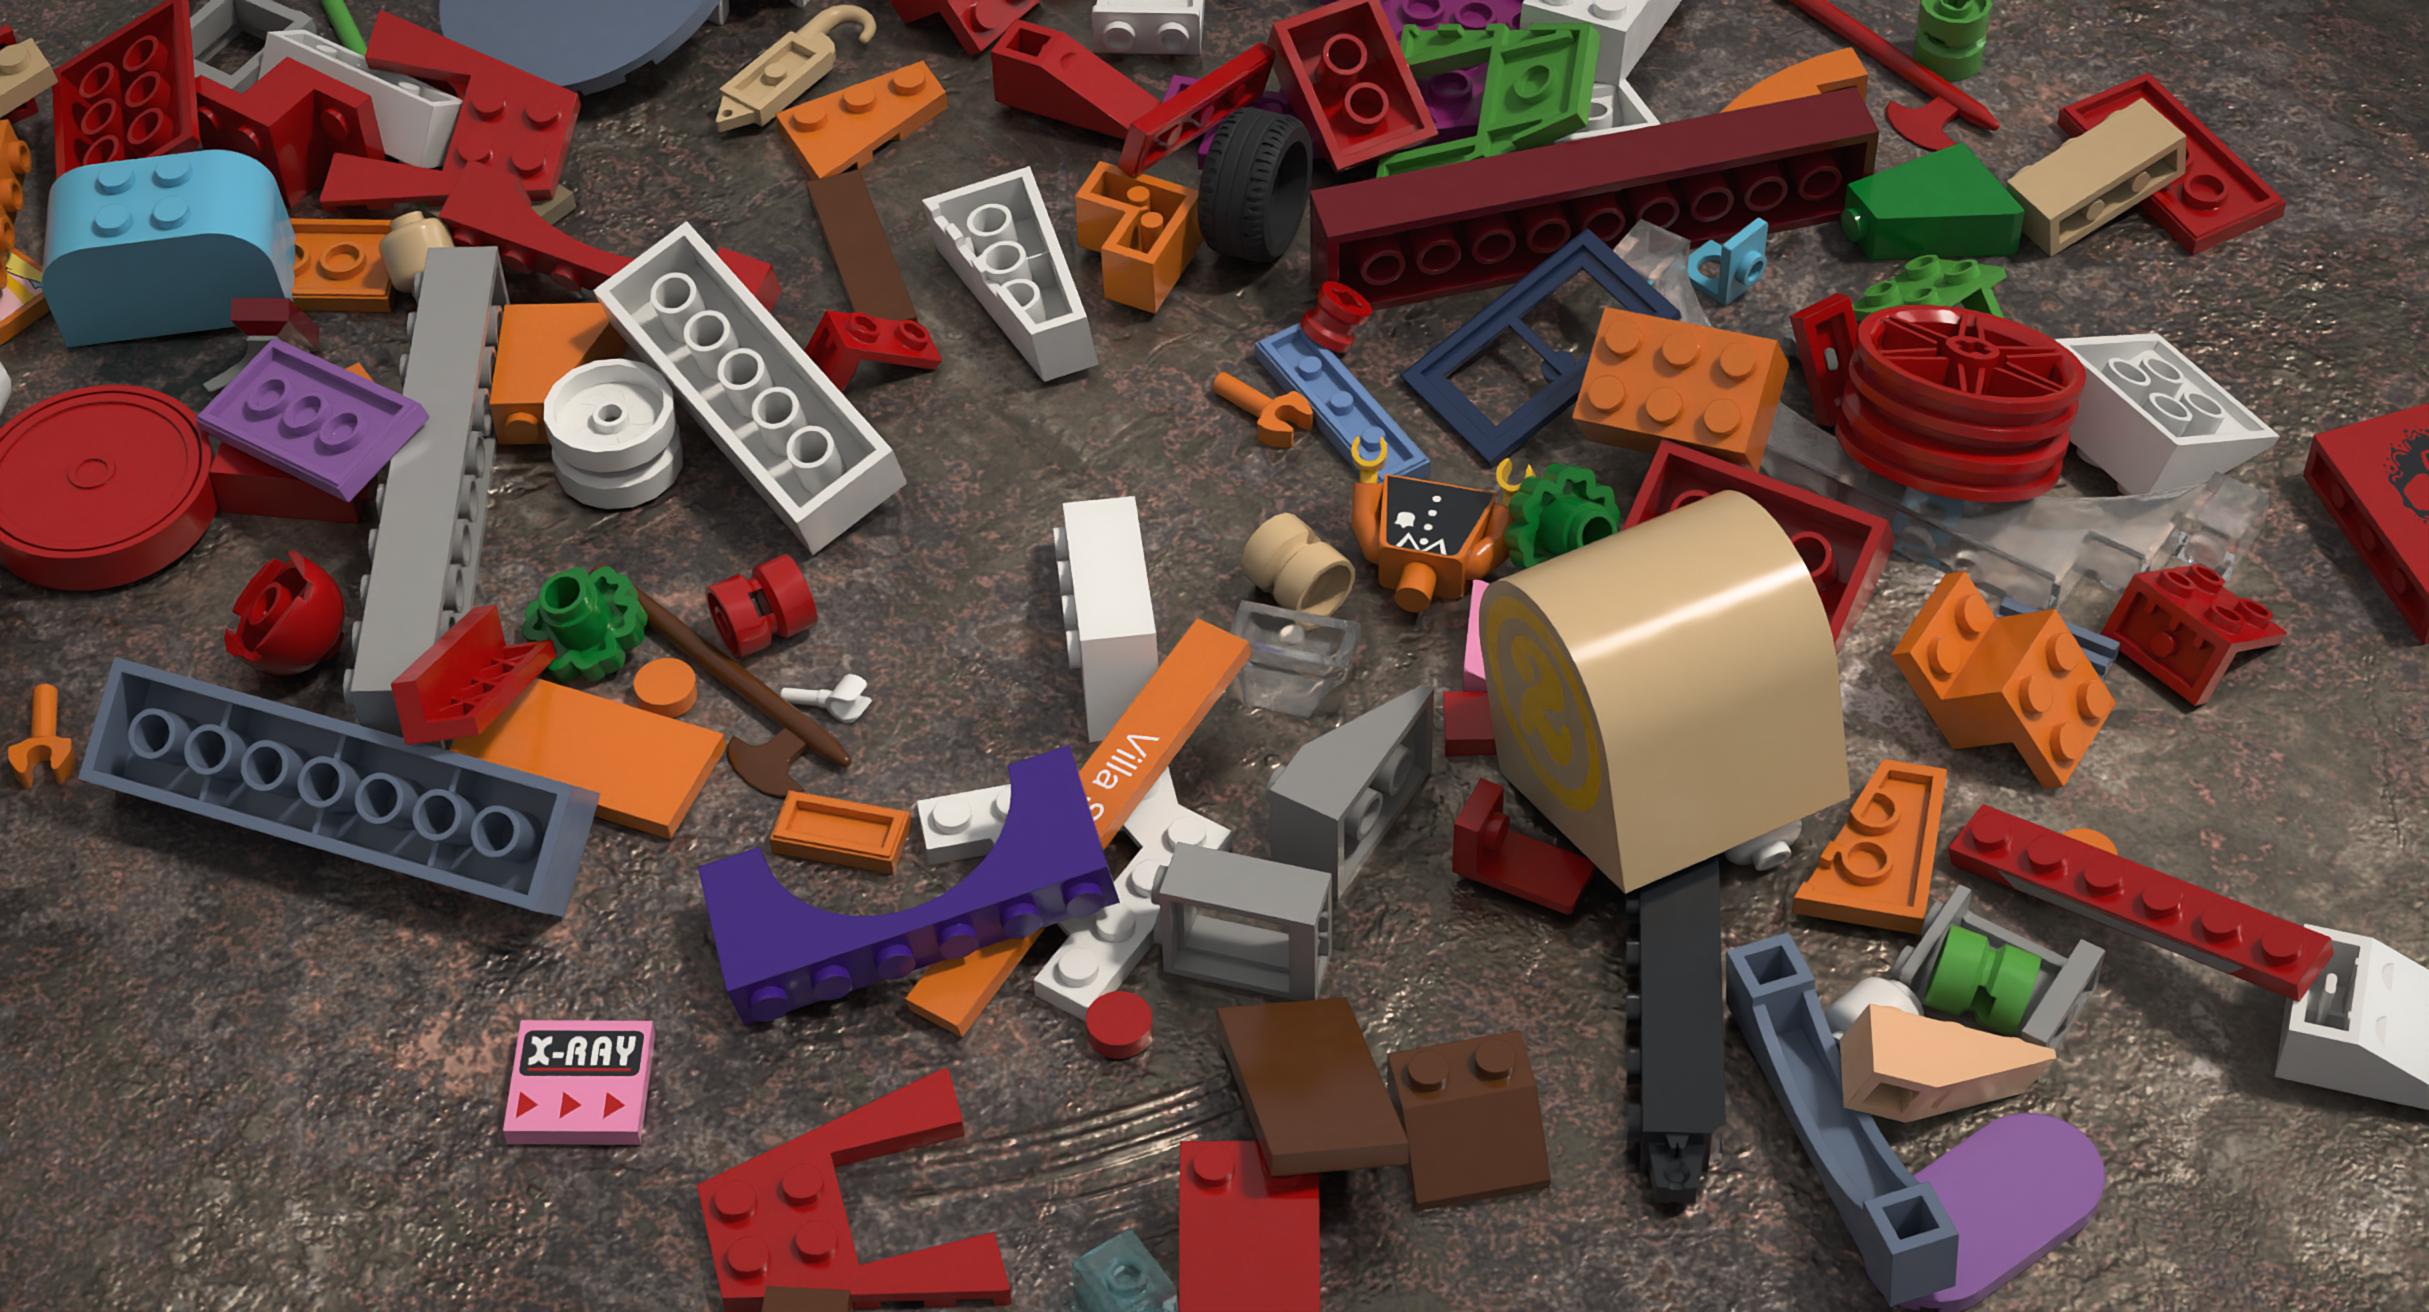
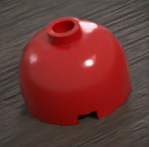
M295 550L287 552L291 560L284 564L278 559L273 558L249 581L232 612L241 617L236 634L227 628L225 631L226 651L251 668L269 676L288 677L298 675L310 670L320 662L330 660L338 652L344 638L342 628L345 619V604L342 592L335 579L320 566Z

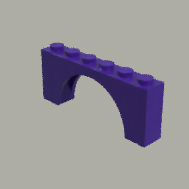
M1067 745L1007 765L1011 784L1010 806L1003 829L991 851L975 870L959 884L944 894L910 909L883 915L853 916L832 913L813 907L792 895L776 880L760 847L699 866L698 871L726 991L744 1026L758 1021L775 1020L789 1011L822 1000H836L845 996L850 991L886 979H899L907 976L913 970L947 959L963 958L972 954L977 949L1010 938L1027 937L1038 929L1074 917L1091 916L1101 908L1120 903L1070 746Z

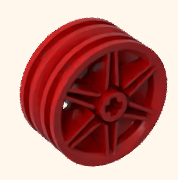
M1939 305L1895 306L1873 312L1861 321L1855 340L1856 348L1852 353L1849 365L1850 379L1845 384L1841 399V409L1838 412L1835 424L1836 438L1841 447L1852 458L1873 472L1904 486L1934 495L1967 501L2015 502L2041 496L2056 486L2062 471V459L2069 445V428L2075 421L2079 405L2078 399L2083 392L2086 381V372L2082 363L2069 349L2049 336L2028 326L1995 315L1957 307Z

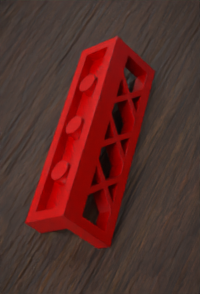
M497 605L472 608L391 683L405 744L411 745L479 736L557 657L553 639L506 645Z

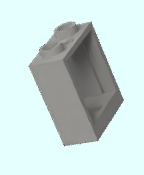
M210 0L190 17L195 79L203 75L243 94L258 81L264 48L233 75L205 63L242 31L265 41L267 32L306 30L317 35L313 18L301 11L290 9L272 0Z
M1177 842L1169 867L1163 865L1158 867L1151 892L1152 904L1160 905L1155 922L1153 940L1155 944L1162 945L1163 972L1297 1001L1317 1000L1332 954V874ZM1196 907L1289 926V934L1197 915Z

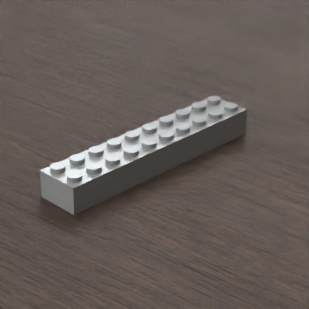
M498 246L428 248L424 272H416L414 292L418 308L417 312H410L408 314L407 336L411 348L410 354L401 355L400 381L403 388L402 395L419 402L430 418L385 464L388 475L387 484H379L377 488L376 502L380 525L379 529H371L369 533L368 548L372 570L371 574H364L361 579L360 597L364 616L363 621H355L353 624L352 648L356 662L354 669H346L343 683L345 703L347 707H355L357 713L355 724L403 738L391 683L473 608L498 446L489 401L504 305H510ZM453 739L426 742L424 744L448 750Z

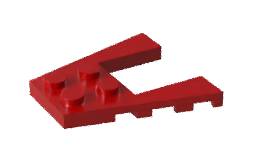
M379 10L365 54L368 68L468 85L442 171L334 152L319 200L325 212H338L339 206L366 205L368 210L394 209L395 203L427 202L428 207L444 206L469 159L519 176L531 201L553 200L581 107L578 94L390 13Z
M948 1067L927 1075L697 1184L725 1312H762L766 1286L850 1290L854 1310L881 1309V1302L923 1300L924 1308L957 1307V1299H994V1306L1012 1304L1010 1286L994 1232L861 1265L858 1264L834 1168L964 1137L963 1119Z

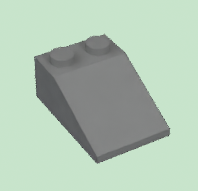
M1422 684L1304 744L1287 767L1280 765L1274 771L1265 793L1266 800L1270 802V822L1266 838L1271 842V861L1331 873L1332 898L1339 900L1432 770L1433 688Z

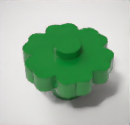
M1550 464L1544 472L1543 479L1534 476L1526 477L1519 487V492L1515 493L1511 498L1509 511L1515 521L1506 529L1504 540L1510 549L1509 554L1513 565L1527 569L1618 533L1617 524L1620 519V512L1615 504L1614 492L1611 487L1597 484L1595 474L1588 468L1576 465Z
M609 566L599 567L590 575L583 568L574 567L566 572L553 575L543 584L539 593V599L531 602L526 608V620L523 623L521 632L527 642L553 639L557 657L542 672L553 675L556 680L563 683L571 681L579 673L587 681L595 682L603 678L607 673H613L622 668L625 663L624 650L633 649L643 642V628L646 626L648 614L637 600L638 591L627 576L616 573Z

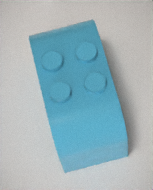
M203 150L85 165L64 173L54 182L50 189L42 270V291L67 348L236 327L230 321L232 298H290L293 301L292 288H294L295 276L293 272V266L295 265L294 240H296V236L274 176L263 164L247 155L228 150Z

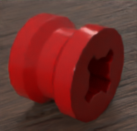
M1325 281L1317 292V305L1315 308H1310L1304 313L1300 320V326L1319 345L1331 351L1347 352L1355 342L1354 331L1356 327L1367 322L1372 314V307L1364 297L1352 288L1338 282Z

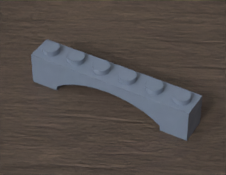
M1787 932L1727 950L1726 1004L1889 1306L1891 1307L1954 1287L1956 1285L1959 1233L1929 1181L1920 1183L1907 1170L1885 1140L1871 1115L1843 1108L1841 1054L1822 1010L1815 989V978L1790 933Z

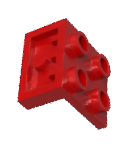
M2192 564L2191 566L2171 569L2164 568L2162 570L2134 574L2100 635L2120 642L2119 651L2196 706L2208 702L2237 652L2281 644L2287 632L2271 621L2273 614L2266 607L2248 598H2238L2223 587L2225 581L2218 573L2206 566Z

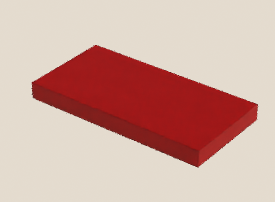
M2149 72L2059 109L2057 124L2071 138H2077L2102 123L2111 113L2123 110L2143 98L2186 135L2185 174L2140 201L2139 204L2192 256L2277 220L2284 215L2286 201Z

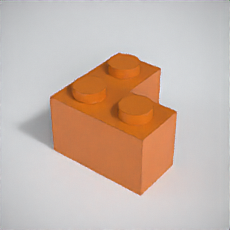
M1102 161L1098 162L1075 195L1078 246L1099 252L1102 256L1104 298L1156 314L1204 241L1198 223V190L1142 173L1132 178L1115 165Z

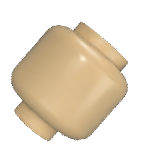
M421 211L407 213L392 220L389 223L392 231L379 244L380 254L394 287L401 293H412L414 299L416 272H424L428 248L457 247L451 238L452 234L448 225L440 218L424 219Z

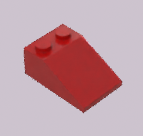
M1339 0L1273 23L1266 45L1276 51V57L1272 66L1285 97L1336 174L1438 138L1437 128L1379 0Z
M1180 1141L1179 1312H1320L1319 1173L1271 1176L1258 1141Z

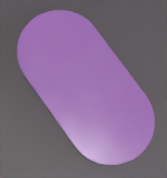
M2039 1113L2011 1114L1987 1124L1915 1174L1914 1177L1920 1183L1927 1181L1931 1183L1959 1233L1956 1285L1898 1305L1920 1311V1306L1929 1309L1939 1308L1938 1312H1960L1985 1299L2084 1228L2096 1214L2105 1186L2103 1161L2089 1138L2073 1125L2056 1117ZM1864 1260L1865 1271L1868 1277L1876 1286V1288L1881 1292L1876 1280L1874 1279L1869 1267L1867 1266Z

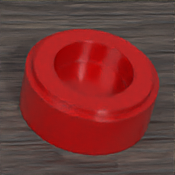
M1113 991L1101 995L1092 1002L1086 1013L1088 1041L1094 1050L1109 1058L1123 1059L1137 1055L1148 1046L1153 1035L1152 1012L1149 1005L1140 996L1127 991Z

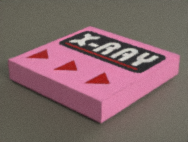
M521 1020L503 1127L506 1144L641 1145L655 1042L653 1021Z

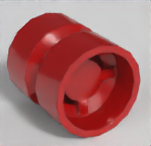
M782 554L754 566L750 579L736 574L706 587L705 590L707 606L717 632L735 659H742L769 647L772 635L777 634L782 639H787L817 626V610L812 594L800 569L787 554ZM752 599H755V602L758 606V609L762 617L758 616L756 609L751 601Z

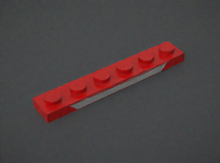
M1985 804L1980 806L1948 847L1952 865L2298 1002L2301 1001L2334 955L2332 939L2329 936Z

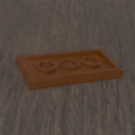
M1347 997L1217 1008L1216 1029L1271 1176L1277 1177L1408 1164V1138Z

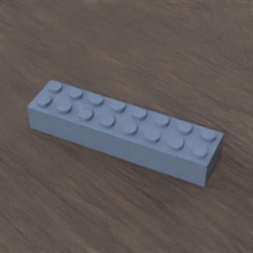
M118 657L113 659L78 779L535 912L565 917L601 794L428 744L406 745L403 737Z

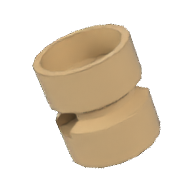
M1290 513L1275 515L1264 522L1252 534L1240 558V569L1243 574L1263 592L1271 593L1278 605L1302 625L1311 626L1330 617L1343 604L1351 592L1355 581V568L1352 563L1329 543L1321 542V539L1316 536L1309 526L1296 515Z

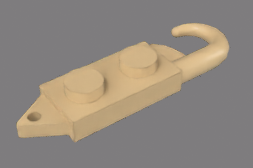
M837 5L821 11L796 33L788 32L719 89L721 104L716 118L717 131L723 132L751 123H756L763 127L775 117L776 113L781 112L833 69V63L836 60L835 46L827 34L841 24L857 23L863 27L859 40L862 44H866L875 35L877 26L874 17L867 10L855 5Z

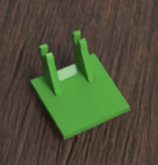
M1924 255L1909 261L1905 265V271L1893 279L1876 283L1867 288L1864 292L1865 296L1852 304L1856 321H1862L1871 313L1889 307L1902 305L1952 307L1961 302L1965 309L2004 318L1991 287L2007 278L2004 267L1978 264L1974 259L1952 261L1939 259L1937 255Z

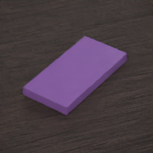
M274 338L206 406L195 421L209 436L349 503L430 417L419 402Z

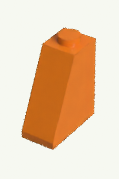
M600 303L504 305L489 401L498 445L550 444L544 423V401L554 383L572 369L596 360L618 359L624 355L627 342L611 325Z

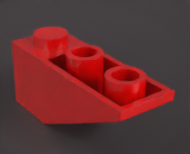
M1015 18L991 50L995 101L1124 140H1126L1130 124L1162 103L1061 31Z

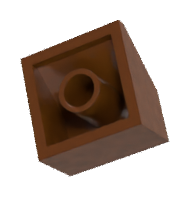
M1520 1030L1388 1053L1387 1092L1409 1141L1408 1164L1404 1165L1417 1211L1550 1187L1551 1177L1537 1085Z

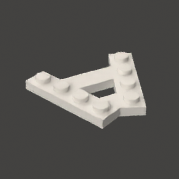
M1168 766L1119 830H1124L1140 849L1138 854L1114 881L1120 903L1101 908L1091 916L1074 917L1057 923L1068 938L1033 980L1035 996L1085 1022L1087 1010L1092 1002L1101 995L1116 991L1154 944V927L1160 905H1155L1151 902L1153 881L1160 865L1169 867L1177 842L1226 852L1232 848L1231 830L1178 804ZM1011 784L917 801L918 816L928 864L935 865L988 855L1000 836L1010 806Z

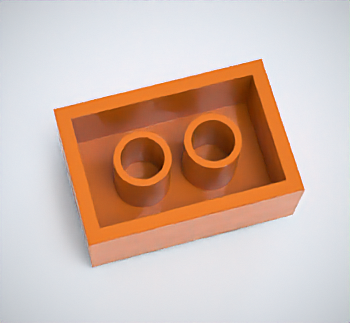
M1605 307L1572 419L1587 441L1655 455L1663 438L1758 473L1789 363L1777 340Z

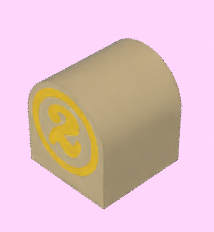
M1733 490L1721 491L1492 582L1483 592L1479 607V637L1500 773L1624 893L1640 888L1851 798L1837 656L1824 606L1809 571L1789 537L1776 520L1749 496Z

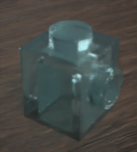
M1131 1228L1071 1261L1075 1300L1084 1312H1178L1175 1285Z

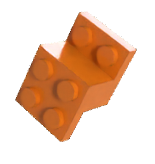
M1966 571L1944 575L1891 654V657L1953 750L2013 742L2043 789L2065 786L2116 705V701L2056 609L1996 618Z

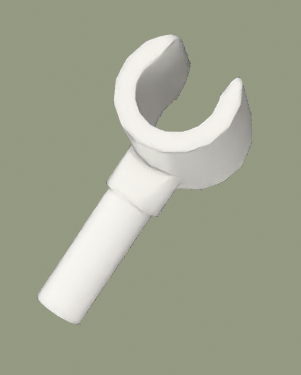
M853 674L845 675L833 691L783 688L781 691V697L790 704L827 708L834 718L843 723H852L857 720L872 702L871 698L860 696L867 686L866 681Z

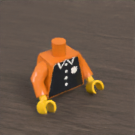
M1357 436L1351 446L1353 463L1360 471L1359 482H1353L1352 532L1365 559L1378 565V582L1385 588L1396 589L1394 599L1399 607L1409 612L1419 613L1429 608L1432 596L1453 600L1464 597L1473 580L1483 579L1509 558L1510 549L1505 543L1504 533L1508 526L1515 521L1509 511V502L1514 494L1519 492L1521 483L1515 486L1507 484L1508 477L1512 471V462L1509 458L1500 462L1496 470L1497 482L1504 491L1501 502L1497 503L1498 493L1409 477L1385 474L1384 482L1377 483L1378 472L1387 463V444L1383 437H1380L1381 453L1378 458L1372 461L1363 460L1359 456L1360 436ZM1530 465L1526 469L1525 478L1529 476L1536 477Z

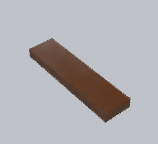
M855 170L806 182L808 198L851 312H861L871 317L896 321L912 320L918 323L917 315L861 171Z

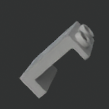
M1959 884L1946 904L1939 900L1934 903L1921 930L1922 940L1916 948L1907 945L1902 950L1893 967L1890 979L1906 985L1916 995L1922 1005L1931 971L1951 924L1986 936L1989 946L1993 950H1997L2006 943L2041 956V965L2030 999L2013 1037L2020 1038L2027 1043L2055 1049L2057 1052L2096 991L2106 950L2081 939L2067 959L1970 912L1969 904L1972 890ZM1922 1005L1924 1017L1943 1022H1956L1967 1028L2009 1037L1977 1025L1973 1012L1966 1011L1959 1017H1955Z

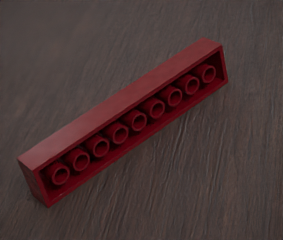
M1854 87L1310 191V274L1317 292L1325 281L1338 282L1355 290L1368 301L1372 311L1516 284L1586 228L1591 230L1625 262L1700 248L1709 240H1713L1718 244L1726 243L1758 217L1768 223L1767 234L1839 221L1844 210L1847 184L1874 174L1879 130L1857 88Z

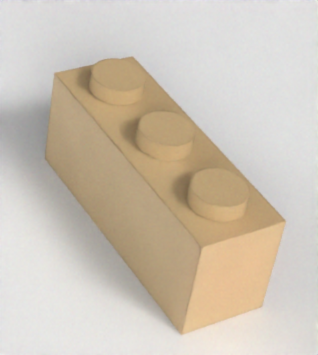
M2143 98L2123 110L2111 113L2102 123L2077 138L2067 140L2058 150L2033 165L2023 167L2014 177L2007 180V191L2025 210L2022 231L2046 254L2052 257L2184 175L2186 170V135Z

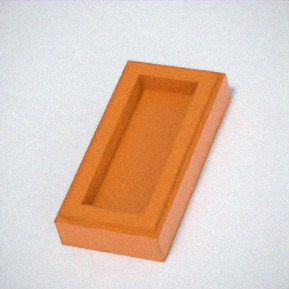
M789 790L769 839L771 851L781 855L894 875L912 827L911 815L907 811Z

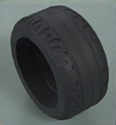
M1242 107L1228 115L1220 124L1207 152L1198 194L1199 229L1209 248L1221 254L1256 262H1271L1287 250L1301 223L1312 177V142L1309 132L1301 120L1290 115L1253 107Z

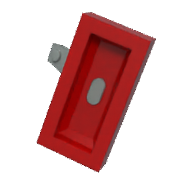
M1838 293L1790 315L1793 330H1789L1783 337L1784 342L1782 346L1788 354L1797 357L1801 361L1816 421L1829 427L1836 424L1838 412L1841 409L1843 390L1846 382L1850 379L1849 365L1852 353L1856 348L1855 340L1858 331L1850 296Z

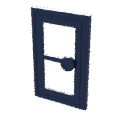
M1588 228L1400 374L1403 382L1491 468L1578 400L1591 352L1576 363L1570 353L1565 351L1554 352L1520 319L1580 271L1584 270L1629 312L1676 321L1682 318L1680 311ZM1510 327L1544 359L1541 370L1545 381L1549 385L1495 426L1446 377Z

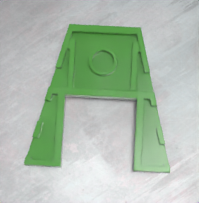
M1505 23L1487 24L1485 30H1464L1460 24H1439L1437 30L1420 31L1415 24L1403 25L1400 48L1414 79L1489 62L1477 136L1380 158L1376 178L1538 148L1587 127L1601 39L1600 34L1591 23H1531L1530 30H1510Z

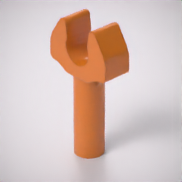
M1221 372L1215 378L1212 385L1213 392L1259 419L1257 421L1258 440L1264 444L1281 448H1292L1294 446L1293 428L1284 421H1291L1307 431L1313 430V411L1307 399L1298 392L1291 391L1286 395L1271 399L1226 372Z
M40 684L33 689L31 738L11 745L8 748V760L14 775L26 789L32 787L34 779L33 769L40 762L51 761V768L58 784H63L68 779L77 763V754L71 739L56 736L58 690L50 684Z

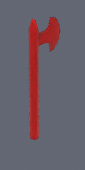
M1788 0L1933 98L1927 105L1917 109L1907 108L1890 100L1886 107L1887 118L1894 129L1906 139L1921 147L1935 151L1953 146L1956 143L1943 132V127L1958 115L1973 125L1991 131L1999 129V122L1983 104L1827 0Z

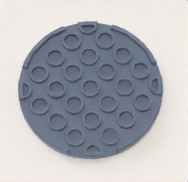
M440 0L439 17L444 37L570 91L581 90L585 96L625 82V74L641 67L650 60H653L655 64L661 62L700 28L719 4L720 0Z

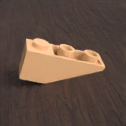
M1870 1003L1840 1038L1843 1108L1907 1123L2023 1094L2056 1059V1050L2027 1043L2020 1038L2003 1037L1967 1028L1956 1022H1943L1903 1012L1896 1007L1879 1006Z

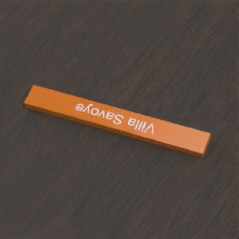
M1197 618L1079 771L1104 850L1250 658L1252 653L1248 641ZM1046 927L1038 929L1027 937L1010 938L977 949L972 954L963 958L947 959L931 964L905 998L909 1010L962 1038Z

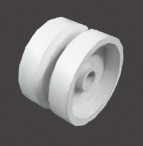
M622 358L596 360L572 369L552 386L544 401V423L548 441L552 446L555 474L568 495L584 505L603 509L628 508L657 498L674 484L683 467V446L680 429L676 423L673 390L663 374L642 362Z

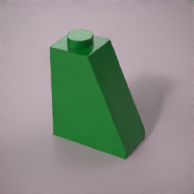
M1961 142L1847 184L1844 210L1841 213V224L1848 239L1852 242H1857L1871 260L1915 259L1924 255H1937L1938 258L2007 256L2018 252L2025 210L1973 152Z

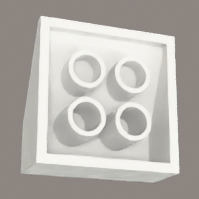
M2158 333L2054 339L2069 349L2080 360L2086 372L2083 392L2078 399L2077 415L2073 425L2069 428L2070 441L2077 446L2076 452L2084 461L2107 472L2118 482V490L2125 497L2136 503L2148 504L2178 500L2273 447L2280 437Z

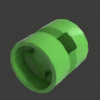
M1920 0L1913 58L1947 81L1968 79L1978 73L1983 64L1986 32L1989 26L1992 1Z
M1951 924L1931 971L1922 1005L1955 1017H1959L1966 1011L1973 1012L1977 1025L2013 1037L2030 999L2042 957L2006 943L1997 950H1993L1990 948L1986 936Z

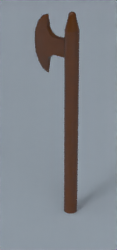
M604 562L598 563L593 567L590 574L599 567L609 565ZM634 585L638 591L637 600L648 614L647 626L782 728L773 739L762 745L747 744L734 735L728 743V758L735 772L746 783L761 792L778 797H786L789 790L804 792L805 790L789 776L788 772L791 764L807 749H810L820 758L842 767H849L851 765V757L837 738Z

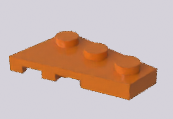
M920 61L775 114L777 130L810 179L817 180L838 175L850 166L859 170L873 160L872 151L888 140L901 141L948 107L946 91L924 61Z
M1883 759L1852 806L1849 818L1834 841L1830 840L1821 854L1818 867L1808 882L1804 881L1795 894L1791 913L1921 935L1927 909L1947 769Z

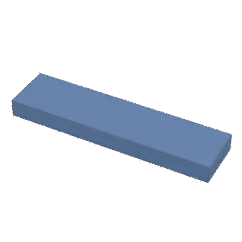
M1300 323L1255 343V358L1287 394L1291 391H1296L1307 399L1313 411V423L1359 475L1360 471L1353 463L1351 452L1352 443L1357 436H1360L1359 456L1363 460L1372 461L1378 458L1381 453L1380 437H1383L1387 444V463L1378 472L1377 483L1384 482L1385 474L1420 480L1430 476L1431 461L1331 350L1313 341L1303 331Z

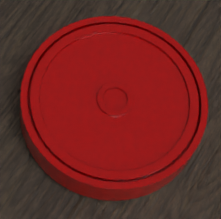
M99 385L75 389L47 398L12 418L0 429V563L18 577L31 583L60 590L80 591L105 589L130 583L151 575L177 560L201 538L212 522L219 505L209 474L215 456L207 432L202 430L195 421L197 418L196 414L182 402L156 390L131 385Z

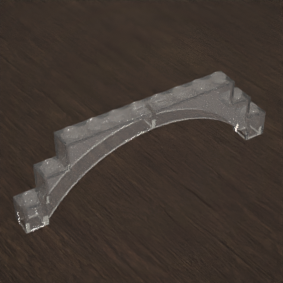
M1640 219L1613 251L1680 311L1682 318L1679 321L1713 328L1706 318L1690 283L1687 271L1690 240ZM1603 288L1602 300L1624 311H1628ZM1780 401L1778 402L1758 472L1889 520L1895 538L1892 549L1912 560L1920 561L1946 574L1966 571L1976 588L2002 600L2007 597L2040 611L2056 609L2058 613L2061 612L2086 577L2123 594L2134 574L2162 570L2167 567L2173 557L2191 565L2200 564L2218 573L2223 579L2230 581L2260 539L2271 495L2217 471L2206 482L2166 491L2118 497L2059 498L2038 496L2015 502H1976L1948 498L1904 486L1866 468L1841 447L1836 437L1819 429Z

